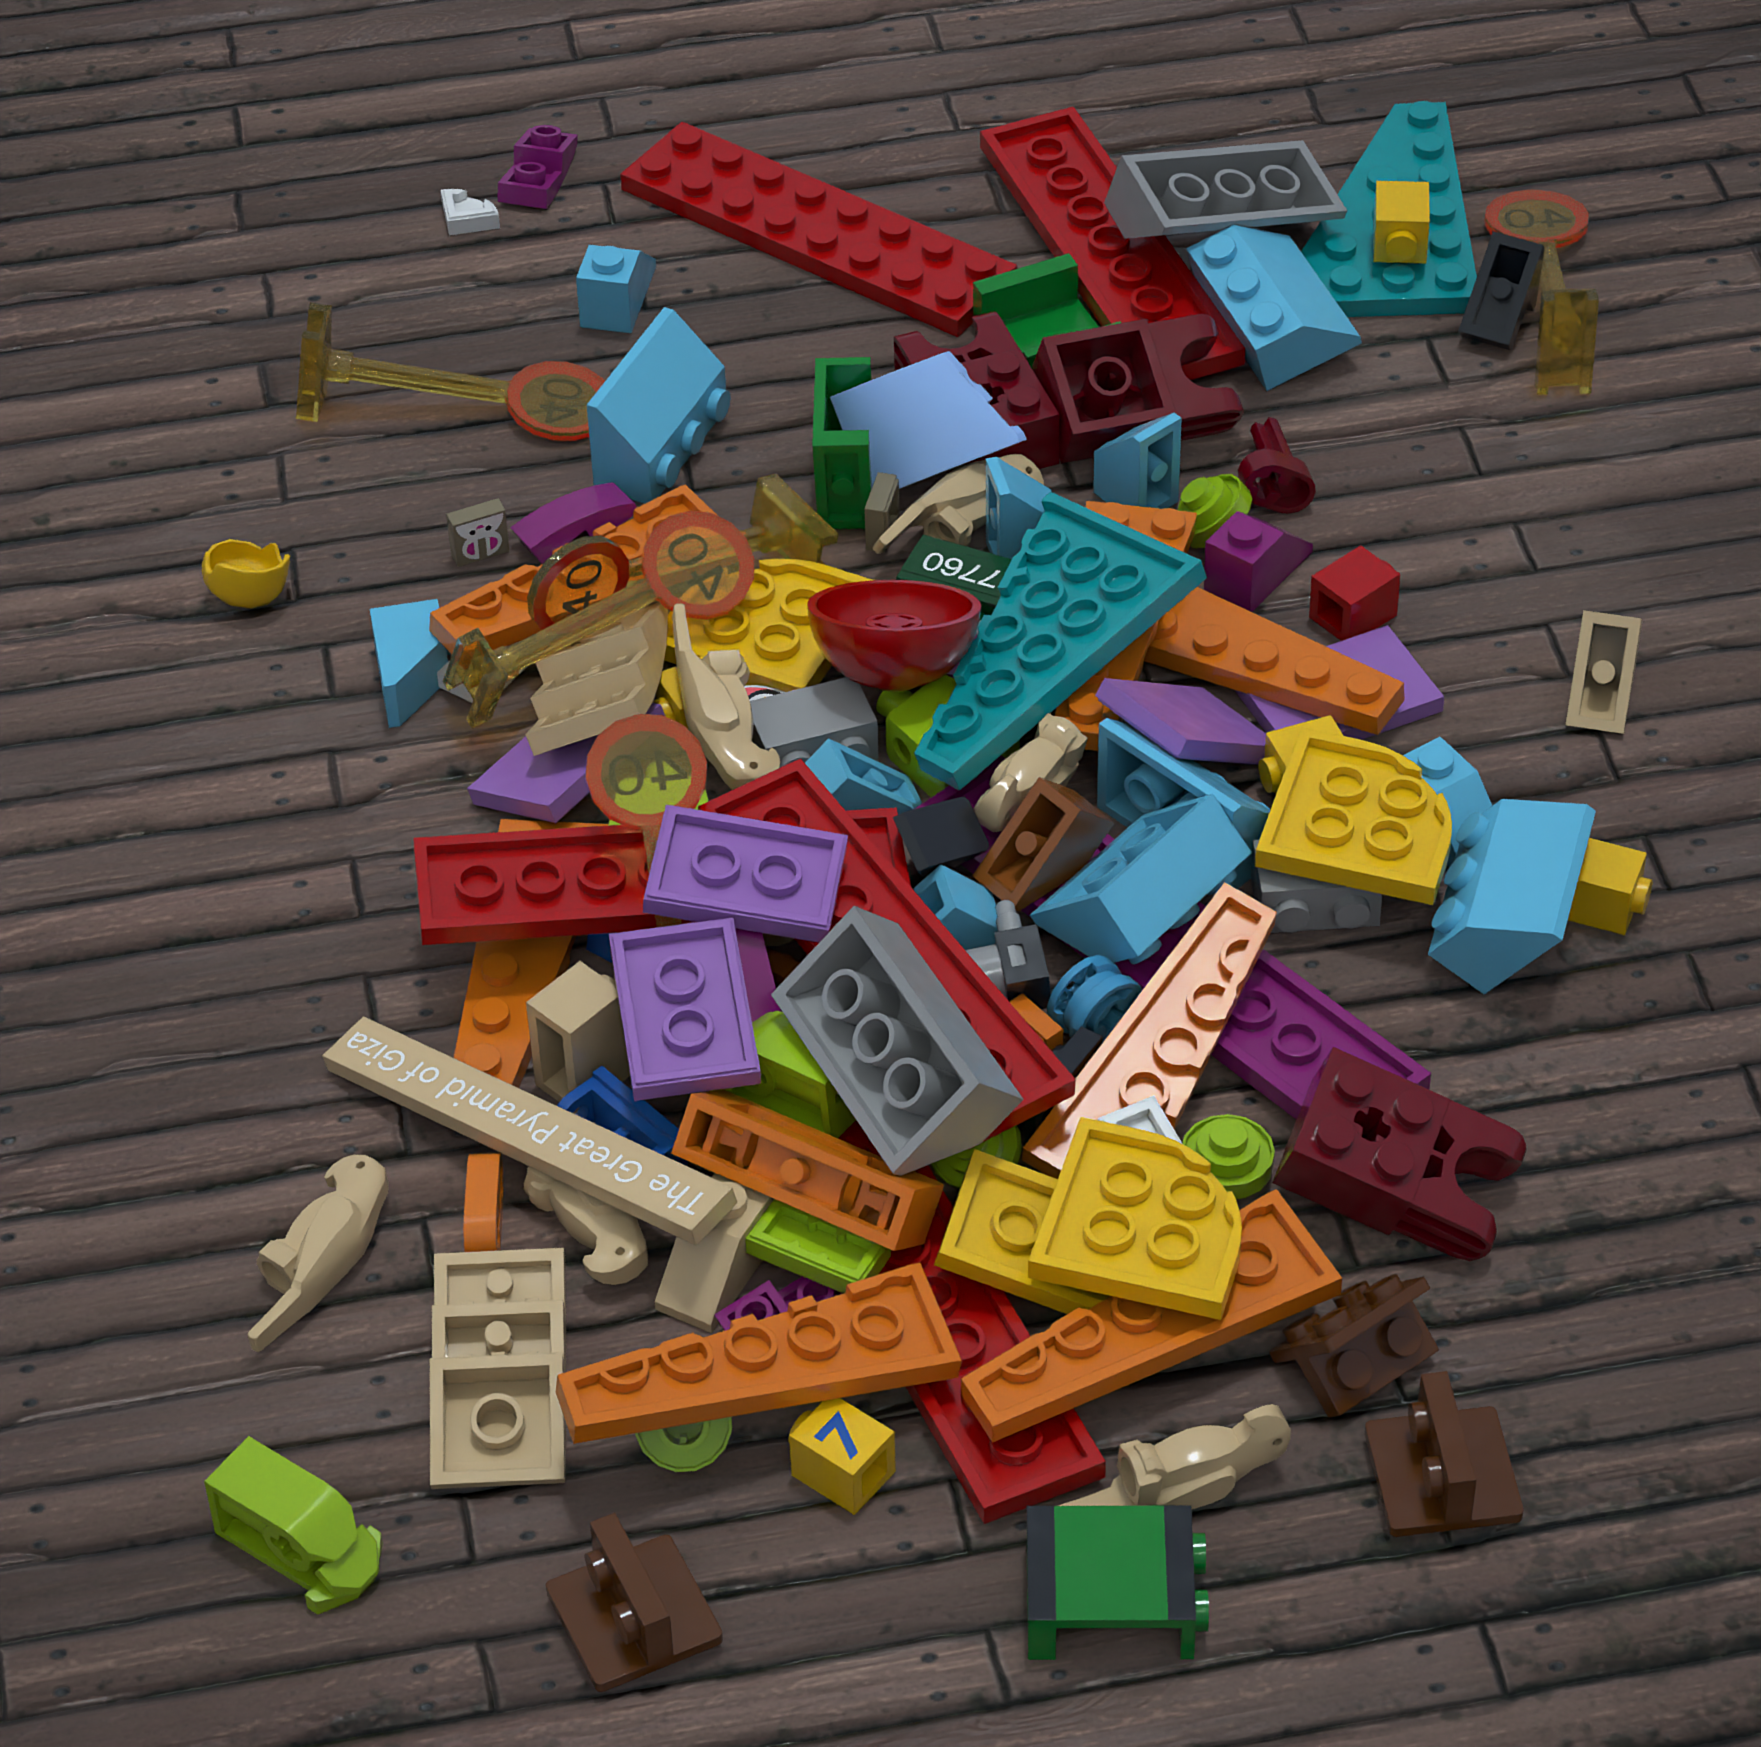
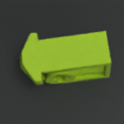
M780 1011L769 1012L752 1022L761 1071V1084L726 1088L724 1090L839 1138L856 1119L784 1013Z
M250 1436L204 1481L215 1533L307 1589L308 1592L305 1594L307 1608L317 1615L358 1599L376 1579L379 1573V1560L383 1547L381 1532L371 1525L367 1529L363 1524L356 1528L352 1506L336 1489Z

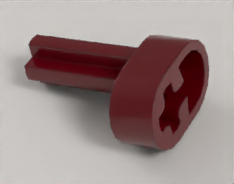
M1268 417L1264 425L1255 422L1251 426L1250 432L1257 450L1248 454L1241 461L1238 468V478L1250 491L1252 503L1286 514L1295 513L1306 508L1313 501L1316 493L1315 483L1305 462L1292 456L1278 420ZM1257 477H1261L1259 483L1255 480Z

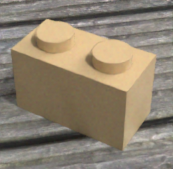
M579 961L526 1002L535 1085L555 1100L560 1102L569 1092L591 1078L593 1071L600 1066L605 1067L622 1082L630 1076L616 983L612 977L600 975Z

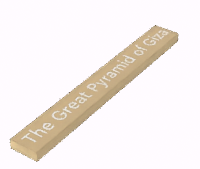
M364 1016L322 1055L328 1071L697 1246L737 1204L733 1187Z

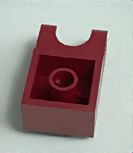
M993 311L971 317L975 327V338L970 344L960 348L948 349L935 346L928 342L918 331L894 336L895 371L950 351L966 368L970 379L974 383L980 384L993 398L989 404L1009 426H1019L1024 432L1027 440L970 462L982 461L992 457L999 458L1010 454H1022L1031 460L1038 469L1059 464L1060 414L997 312ZM955 468L950 469V470H947V471H946L947 474L950 473V472H951L952 470H954Z
M1207 314L1191 315L1148 323L1147 319L1043 337L1033 362L1032 370L1060 414L1059 458L1061 464L1094 458V451L1101 448L1106 442L1118 438L1134 427L1171 413H1176L1182 418L1181 441L1215 435L1233 428L1244 415V409L1238 394L1228 387L1206 388L1194 384L1185 376L1181 368L1184 364L1200 360L1208 355L1219 335L1214 319Z
M1333 1047L1311 1081L1272 1183L1386 1235H1390L1394 1230L1452 1257L1473 1261L1483 1258L1490 1253L1497 1235L1495 1218L1488 1209L1475 1203L1464 1194L1457 1184L1455 1174H1472L1487 1180L1499 1181L1516 1172L1522 1164L1527 1148L1523 1135L1512 1127Z

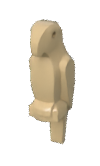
M1010 454L999 457V459L1044 485L1040 470L1022 454ZM986 460L960 465L948 473L915 501L884 532L873 546V550L877 554H881L910 527L924 526L923 535L968 546L971 541L972 532L986 524Z
M682 603L675 604L672 621L676 667L688 731L693 740L699 745L701 752L713 764L723 781L734 790L780 767L779 754L773 748L767 751L759 748L752 742V707L747 691L744 688L749 679L750 671L740 651H708L704 658L700 659L697 657L691 647L685 606Z
M1048 713L1039 722L1034 740L1012 753L995 769L989 783L991 788L980 797L974 807L979 823L992 832L1003 831L1039 777L1066 787L1078 768V761L1082 758L1088 738L1070 720Z
M354 1154L343 1157L334 1163L326 1172L324 1178L327 1186L336 1187V1191L325 1194L310 1203L292 1223L284 1239L271 1240L259 1251V1257L257 1258L259 1270L267 1280L268 1285L284 1295L248 1332V1339L254 1351H262L300 1318L309 1313L364 1255L372 1239L380 1210L389 1190L386 1170L375 1159L367 1155Z
M530 1166L527 1168L524 1191L529 1196V1200L539 1209L554 1211L560 1223L574 1239L591 1249H595L592 1255H585L583 1258L585 1271L593 1279L603 1284L611 1285L627 1283L636 1278L648 1266L646 1241L637 1217Z
M1271 1404L1261 1406L1244 1414V1419L1233 1428L1202 1425L1176 1433L1156 1445L1141 1443L1138 1439L1119 1444L1117 1468L1120 1475L1113 1479L1111 1487L1058 1506L1191 1505L1192 1510L1225 1498L1234 1488L1235 1483L1251 1470L1274 1461L1284 1454L1291 1439V1428L1279 1406Z

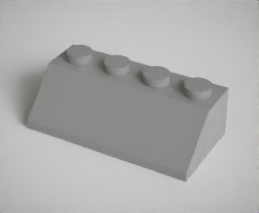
M1303 140L1122 155L1104 201L1106 208L1125 239L1223 230L1231 225L1259 227L1344 219L1347 213L1346 207Z
M853 906L771 994L893 1174L902 1176L981 1144L1024 1100L903 929L896 922Z

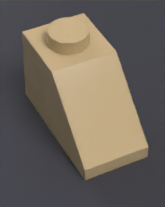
M1583 610L1566 718L1567 726L1624 734L1643 623L1641 618Z
M716 1173L711 1178L733 1187L737 1204L697 1246L676 1237L655 1299V1310L710 1333L718 1325L714 1314L735 1301L763 1261L746 1253L745 1238L772 1203L771 1197Z

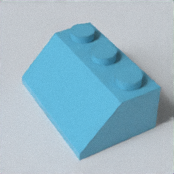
M1231 225L1186 248L1194 277L1245 347V360L1266 391L1362 343L1356 329L1289 235Z
M664 307L587 403L593 484L599 485L613 482L631 500L644 504L659 497L666 487L670 488L674 485L684 463L691 454L695 455L699 452L705 436L713 425L725 418L731 400L730 392L726 390L725 366L673 309Z
M1106 718L1099 723L1097 808L1128 828L1145 813L1213 793L1252 852L1253 840L1260 839L1270 813L1268 806L1253 800L1227 783L1221 775L1210 772L1194 760L1176 759L1130 724ZM1252 853L1234 869L1237 877L1229 884L1232 887L1238 889L1251 879Z
M1214 794L1205 795L1140 816L1032 912L1030 916L1037 926L1089 957L1101 955L1109 958L1113 963L1128 959L1131 964H1137L1159 950L1162 946L1159 937L1168 929L1178 928L1198 914L1200 908L1196 903L1206 894L1212 895L1217 893L1224 882L1231 884L1237 877L1234 869L1252 852Z
M1501 799L1482 814L1479 812L1471 814L1461 825L1456 836V841L1460 844L1455 861L1449 867L1444 878L1447 889L1443 903L1432 919V927L1435 928L1428 955L1478 991L1486 994L1561 942L1596 811L1587 804Z

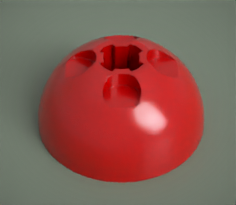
M871 580L841 584L817 592L807 603L811 631L820 651L828 662L842 675L856 683L889 692L908 691L917 686L936 681L949 673L968 652L978 630L981 615V603L974 595L943 584L913 580Z

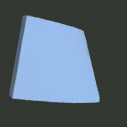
M950 351L914 363L830 397L842 430H869L872 487L878 472L897 475L899 489L1027 440L1019 426H1009L989 404L993 398L980 384L974 383L970 379L966 368Z

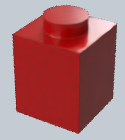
M1360 545L1311 576L1309 618L1340 641L1375 630L1397 616L1401 574L1394 570L1388 562L1379 559Z

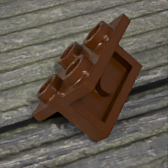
M1397 1274L1385 1277L1369 1286L1366 1280L1356 1283L1341 1291V1295L1332 1299L1337 1308L1320 1318L1318 1313L1314 1312L1298 1319L1283 1329L1282 1332L1287 1340L1271 1349L1269 1353L1275 1363L1297 1360L1327 1417L1340 1416L1439 1351L1436 1342L1413 1303V1300L1427 1292L1430 1286L1424 1276L1401 1281Z
M1447 1371L1421 1374L1418 1402L1409 1403L1408 1416L1376 1419L1366 1422L1365 1438L1391 1536L1401 1537L1518 1523L1522 1520L1524 1508L1497 1410L1492 1406L1458 1410Z
M615 1512L590 1522L593 1551L584 1555L586 1566L553 1578L546 1583L547 1596L598 1692H605L720 1645L723 1641L722 1629L672 1537L664 1534L633 1547Z

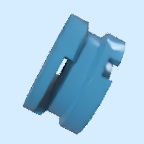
M1101 955L1087 957L1074 965L1060 979L1048 1001L1047 1015L1063 1028V1033L1069 1034L1070 1038L1082 1026L1101 1035L1103 1043L1142 992V988L1131 977L1122 975L1117 965L1109 958ZM1071 981L1075 982L1070 989L1066 988Z

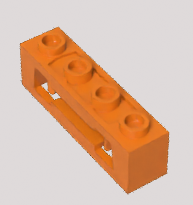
M724 1089L692 1093L690 1095L671 1152L675 1156L893 1251L925 1243L945 1185L915 1171L902 1176L893 1174L882 1157Z

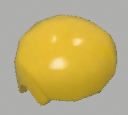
M228 539L213 544L205 552L201 570L203 580L207 588L225 604L250 609L268 605L284 588L291 555L285 554L282 560L276 543H270L261 548L251 542Z

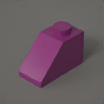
M1237 511L1205 542L1204 570L1207 578L1204 580L1203 590L1253 612L1313 552V544L1266 521Z

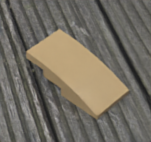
M658 602L599 622L593 628L578 635L559 637L535 662L543 685L530 698L539 720L525 734L534 756L608 732L616 725L635 719H643L654 700L662 675L667 645L668 609Z
M564 1248L434 1254L432 1358H430L431 1489L565 1483L566 1421L555 1392L557 1375L566 1372V1266Z

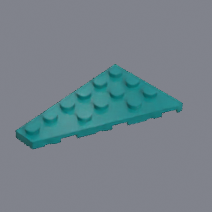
M1417 101L1414 103L1394 104L1337 194L1347 209L1345 218L1320 221L1301 253L1346 317L1464 314L1477 274L1446 102ZM1376 181L1429 182L1430 224L1426 264L1373 262V220Z
M1053 492L1048 493L1041 501L1044 512L1036 528L1027 529L1021 540V550L1013 556L998 586L1001 597L992 615L983 616L978 626L977 637L972 642L968 652L961 659L953 675L956 686L947 704L938 705L932 717V727L924 733L914 752L920 769L960 791L1007 749L1018 742L1021 737L1038 724L1048 713L1061 705L1064 700L1207 578L1202 561Z

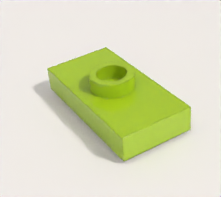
M776 1199L772 1201L745 1238L747 1254L842 1293H845L847 1284L878 1275L891 1257L890 1249Z

